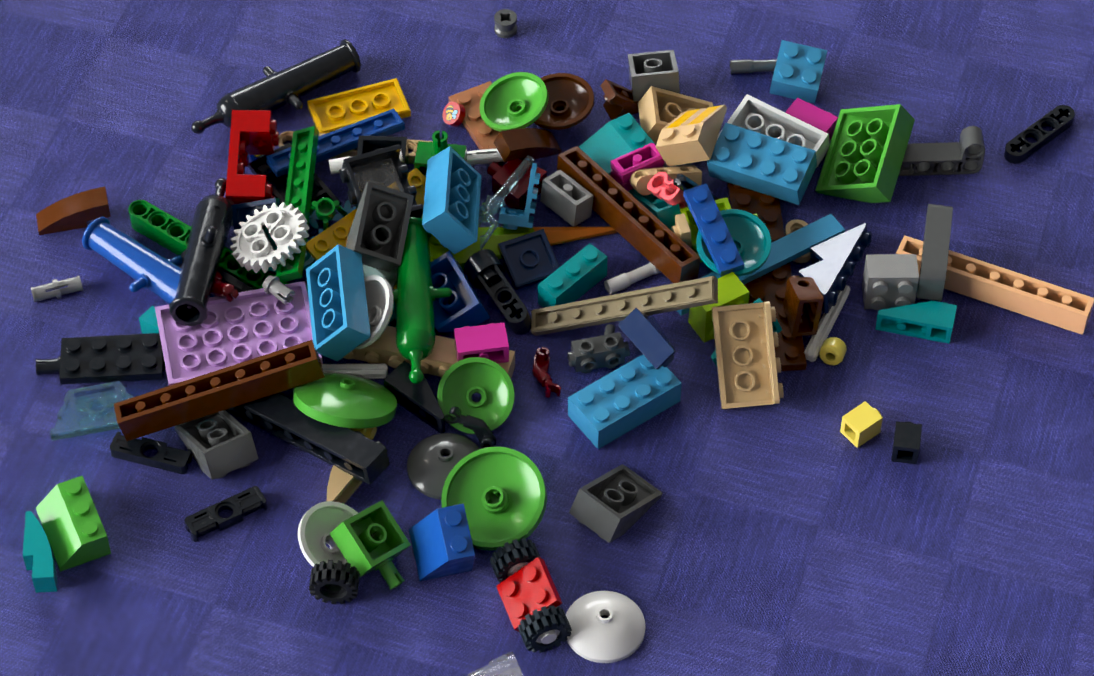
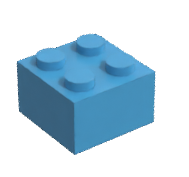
M782 40L769 93L792 99L800 98L815 104L828 50Z

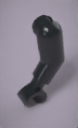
M459 407L450 408L449 414L445 416L447 423L463 424V427L473 430L482 449L496 445V437L483 419L471 415H462Z

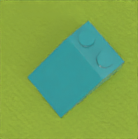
M627 113L609 121L580 145L579 148L611 176V160L654 142L632 115Z

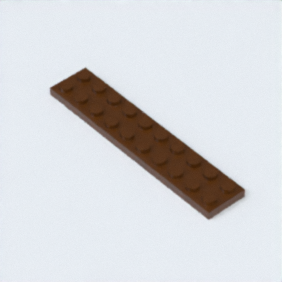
M727 182L731 209L743 210L751 214L757 213L758 218L769 230L771 243L785 236L778 198ZM790 262L744 285L749 291L748 304L760 298L763 302L770 301V306L775 307L776 318L782 328V331L777 333L779 346L775 347V357L780 358L781 371L806 370L807 365L802 336H792L783 305L787 279L792 276Z

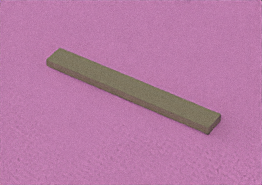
M715 276L534 309L532 310L531 333L539 336L621 321L635 308L648 316L718 303V279Z

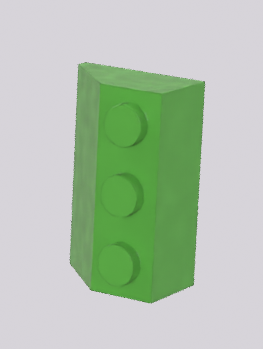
M83 476L57 484L36 507L60 572L111 554L107 534Z

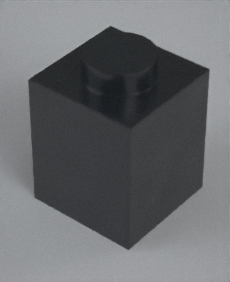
M896 421L891 461L917 465L922 424Z

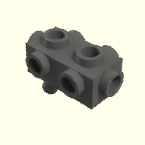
M607 324L604 335L571 341V352H567L569 366L574 367L575 372L590 373L593 369L602 367L615 368L618 364L625 363V357L630 356L628 342H623L620 332L615 333L616 327L614 325Z

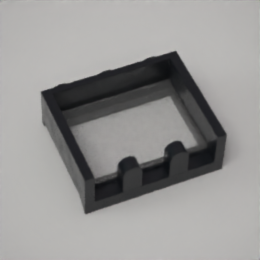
M400 144L343 159L342 169L339 170L343 184L347 183L349 189L347 192L351 205L355 204L356 210L365 185L370 181L413 195L414 199L410 217L422 218L424 206L423 204L417 205L415 200L417 195L416 187L414 185L410 186L407 179L408 167L406 164L402 165L399 159Z

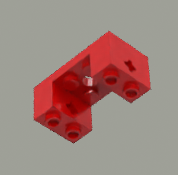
M232 110L225 194L226 199L231 205L275 198L272 196V184H268L266 175L245 174V167L249 165V155L274 154L275 146H279L277 121L272 119L270 110Z

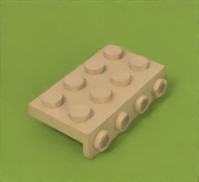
M770 301L711 307L721 409L780 404V398L784 397L783 385L778 383L777 373H781V362L779 357H775V347L779 346L778 334L773 332L772 322H776L775 307L770 306Z

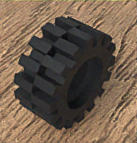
M328 560V563L321 561L320 565L316 563L311 570L310 594L312 596L315 595L317 600L322 598V602L325 603L332 601L331 604H336V601H339L340 604H345V600L351 602L358 594L360 573L355 566L351 567L350 563L344 565L340 560L337 563H334L333 560Z

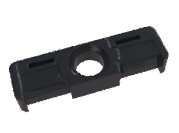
M121 432L115 434L110 445L111 456L114 458L178 474H185L188 470V463L190 464L192 461L190 449L185 451L167 447V443L144 437L141 440L136 438L126 441ZM149 449H155L158 451V453L153 457H147L144 455V453Z
M253 486L186 517V529L190 532L193 541L198 542V538L216 529L222 531L244 521L243 517L262 508L266 510V498L258 486ZM223 510H231L233 512L232 516L228 518L220 517L219 513Z

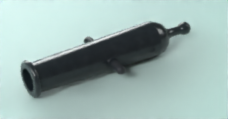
M344 39L340 41L339 46L279 72H274L271 67L265 66L263 68L265 78L224 95L217 103L216 113L202 121L197 120L193 122L191 126L192 131L196 134H201L206 128L218 123H223L226 127L231 128L232 110H270L272 112L288 103L292 104L296 109H301L303 103L299 99L300 97L351 71L354 73L361 70L359 55L352 43Z
M224 178L216 180L215 194L205 196L195 209L176 296L169 304L170 315L182 325L196 326L202 324L208 317L206 306L233 220L232 205L224 197L227 182Z

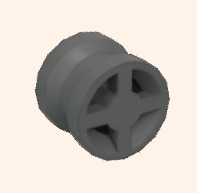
M509 9L496 12L494 16L495 34L501 38L513 37L517 33L516 13Z

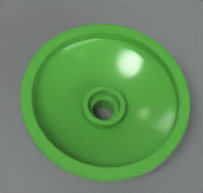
M516 72L505 75L493 82L484 92L480 101L481 117L488 127L499 132L526 128L534 123L546 109L549 98L547 87L541 78L532 73Z
M471 357L456 362L444 373L438 386L437 399L444 416L449 414L450 408L456 406L461 409L462 415H471L483 419L490 430L493 431L501 426L509 417L513 409L515 393L510 376L499 364L486 358ZM476 393L482 396L479 402L472 400V396ZM450 424L461 432L475 434L473 430L463 427V424Z

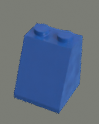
M464 503L438 508L409 529L419 581L472 571L475 552Z

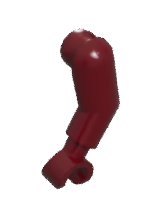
M217 271L211 294L217 297H225L228 302H232L234 300L233 297L236 299L239 293L234 289V285L222 283L221 279L223 276Z
M546 347L537 348L533 361V376L542 387L546 388V398H550L551 392H555L559 397L561 387L554 384L548 374L550 351Z

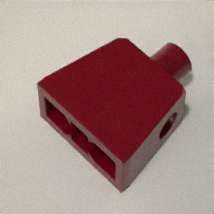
M519 159L508 161L504 166L496 162H492L489 165L487 174L492 176V192L509 208L525 209L532 165ZM537 167L536 173L541 175L539 185L534 184V187L539 188V195L541 194L542 180L547 177V171Z

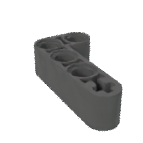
M977 126L964 128L960 134L959 142L908 144L898 176L958 175L979 172L983 166L985 155L981 128Z
M928 204L916 297L918 299L942 301L953 207Z

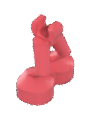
M659 172L650 179L647 189L654 196L661 200L663 199L672 206L679 204L680 208L688 207L683 197V190L674 185L673 179L666 172Z

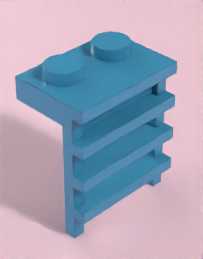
M532 163L525 210L501 207L498 223L503 224V228L516 230L518 226L533 227L534 216H530V213H535L537 202H532V199H537L539 189L534 187V184L539 185L541 175L536 173L537 163Z

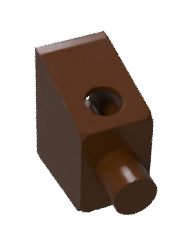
M793 275L787 279L783 305L792 336L817 334L824 298L816 282L811 277Z

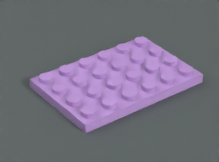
M305 281L285 284L288 288L295 291V296H292L293 300L287 305L283 304L274 295L265 293L264 288L239 292L236 299L233 297L234 300L232 302H228L225 297H210L206 306L208 317L202 324L196 326L182 325L175 321L169 313V305L155 307L169 386L313 340L309 298ZM318 354L321 360V364H323L322 355Z

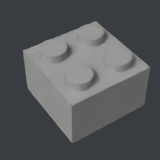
M916 254L866 255L862 281L864 309L880 310L915 304L919 282Z

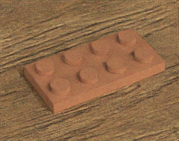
M491 81L448 97L449 103L457 102L464 106L466 114L462 124L479 150L495 149L494 141L500 133L488 127L480 114V101L484 92L492 84Z

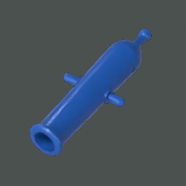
M105 217L96 218L88 225L82 238L83 247L89 251H96L134 278L136 281L129 286L131 292L148 288L169 304L175 299L182 268L178 267L182 264L181 255H177L172 259H165L111 226L110 220Z

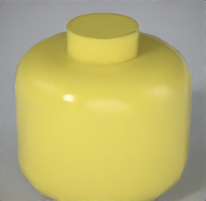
M830 337L823 342L819 356L825 364L835 366L843 361L847 347L841 339Z

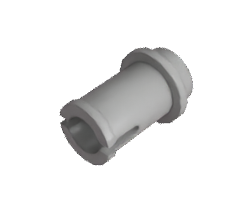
M270 275L262 284L265 293L274 295L285 305L293 300L292 296H295V291L281 283L278 276L273 277Z

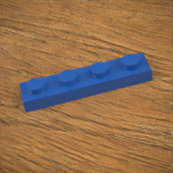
M707 183L684 190L683 197L720 277L731 272L743 270L744 262Z

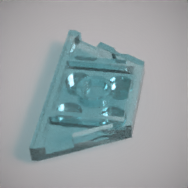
M120 381L68 390L64 398V405L60 407L57 414L58 420L55 427L50 430L51 440L120 429L117 424L114 403L133 398V396L127 393L126 388Z

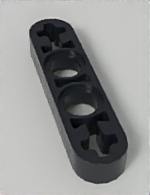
M1059 105L1006 144L1004 158L1013 164L1026 160L1072 126L1075 116L1074 110L1067 105ZM1042 126H1050L1054 130L1045 131L1042 129ZM1033 137L1037 140V142L1030 143L1026 140V138Z

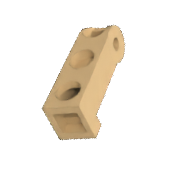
M695 165L640 169L635 171L630 178L631 186L641 195L651 194L647 189V184L659 172H666L672 179H676L677 174L682 173L696 184L702 185V171Z

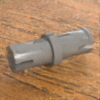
M79 275L60 281L54 279L52 283L31 287L34 303L53 297L59 299L62 298L61 295L83 291Z

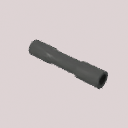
M777 59L730 60V73L745 74L774 71Z

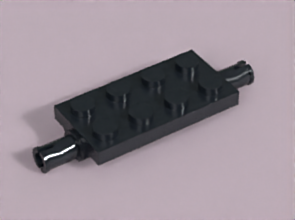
M159 333L61 338V356L58 359H36L37 364L35 365L37 375L59 374L61 385L163 379V371H166Z

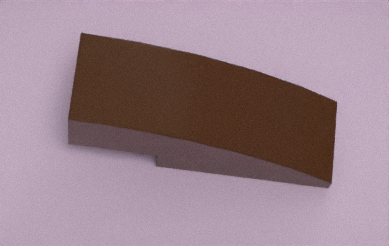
M520 128L501 131L494 141L504 162L515 159L527 162L561 154L562 152L552 132L544 129Z
M105 186L86 190L61 199L36 214L39 235L88 227L87 221L95 220L99 217H111Z

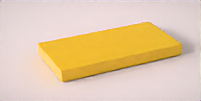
M397 78L307 101L308 109L319 133L324 134L391 109H395L401 119L411 116V110Z

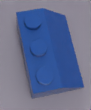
M450 251L431 262L432 286L434 288L448 287L452 290L450 297L435 298V301H433L434 325L438 332H454L455 328L477 326L490 318L465 272Z

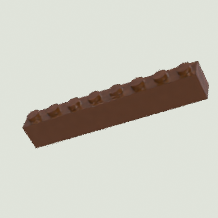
M575 146L558 155L557 171H563L593 194L592 209L671 282L678 283L698 279L701 259L699 255L578 146Z
M313 340L114 403L117 424L126 441H130L325 378L316 347Z

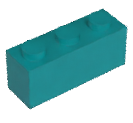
M589 243L538 284V304L545 308L575 302L607 276L608 256Z

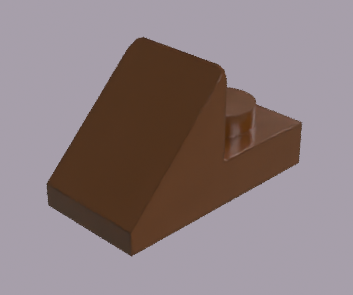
M607 79L600 85L605 93L604 98L606 100L603 107L611 120L627 113L631 115L639 113V101L633 102L631 90Z

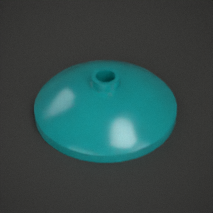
M738 209L720 211L744 262V269L734 273L738 277L755 272L764 265L770 254L771 236L768 228L757 216L747 211ZM698 230L696 247L699 257L708 268L719 273Z

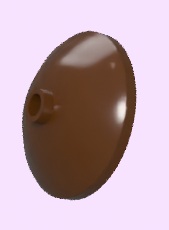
M555 73L541 78L547 87L549 98L546 109L534 124L546 129L560 130L573 127L589 116L594 106V94L591 86L583 78L569 73Z

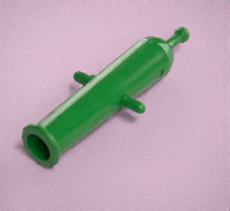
M410 217L401 265L397 267V289H394L393 296L396 304V346L400 354L411 361L409 380L414 384H418L423 381L424 377L421 371V360H424L432 353L435 344L433 301H435V298L450 297L452 290L448 287L434 288L432 286L429 244L431 233H428L422 226V218Z

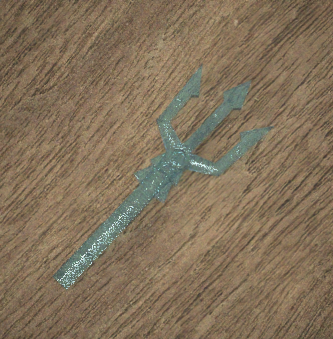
M527 156L494 196L487 195L486 203L483 202L482 206L479 207L478 227L482 222L491 224L485 235L480 236L481 250L499 225L492 215L498 213V209L506 205L503 199L532 166V163L535 162L533 157Z

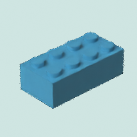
M725 123L715 144L711 159L707 161L710 177L799 205L817 167L815 150Z
M449 146L427 160L422 226L428 233L436 237L443 247L456 254L477 242L481 175Z
M338 244L306 269L313 343L318 354L335 361H339L371 337L362 254Z
M642 354L569 396L568 416L594 446L600 449L680 402L682 383L667 367L661 366L657 370Z

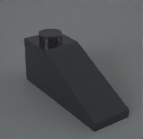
M403 361L384 379V387L394 394L399 405L439 433H444L445 416L425 376L422 382L418 384L412 383L409 380L411 365Z

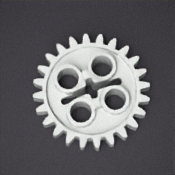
M284 202L279 207L276 203H273L269 209L264 205L261 212L255 209L254 216L246 215L248 221L239 222L241 229L234 230L236 236L231 238L233 245L230 246L233 251L232 255L240 266L245 267L247 271L253 269L255 273L262 268L264 273H266L269 267H272L275 271L279 263L285 266L286 259L294 260L293 253H301L299 246L306 245L304 238L309 237L307 233L309 226L307 224L308 221L299 208H294L292 204L286 206ZM263 225H265L269 230V233L277 246L276 250H274L270 240L265 234L262 228Z

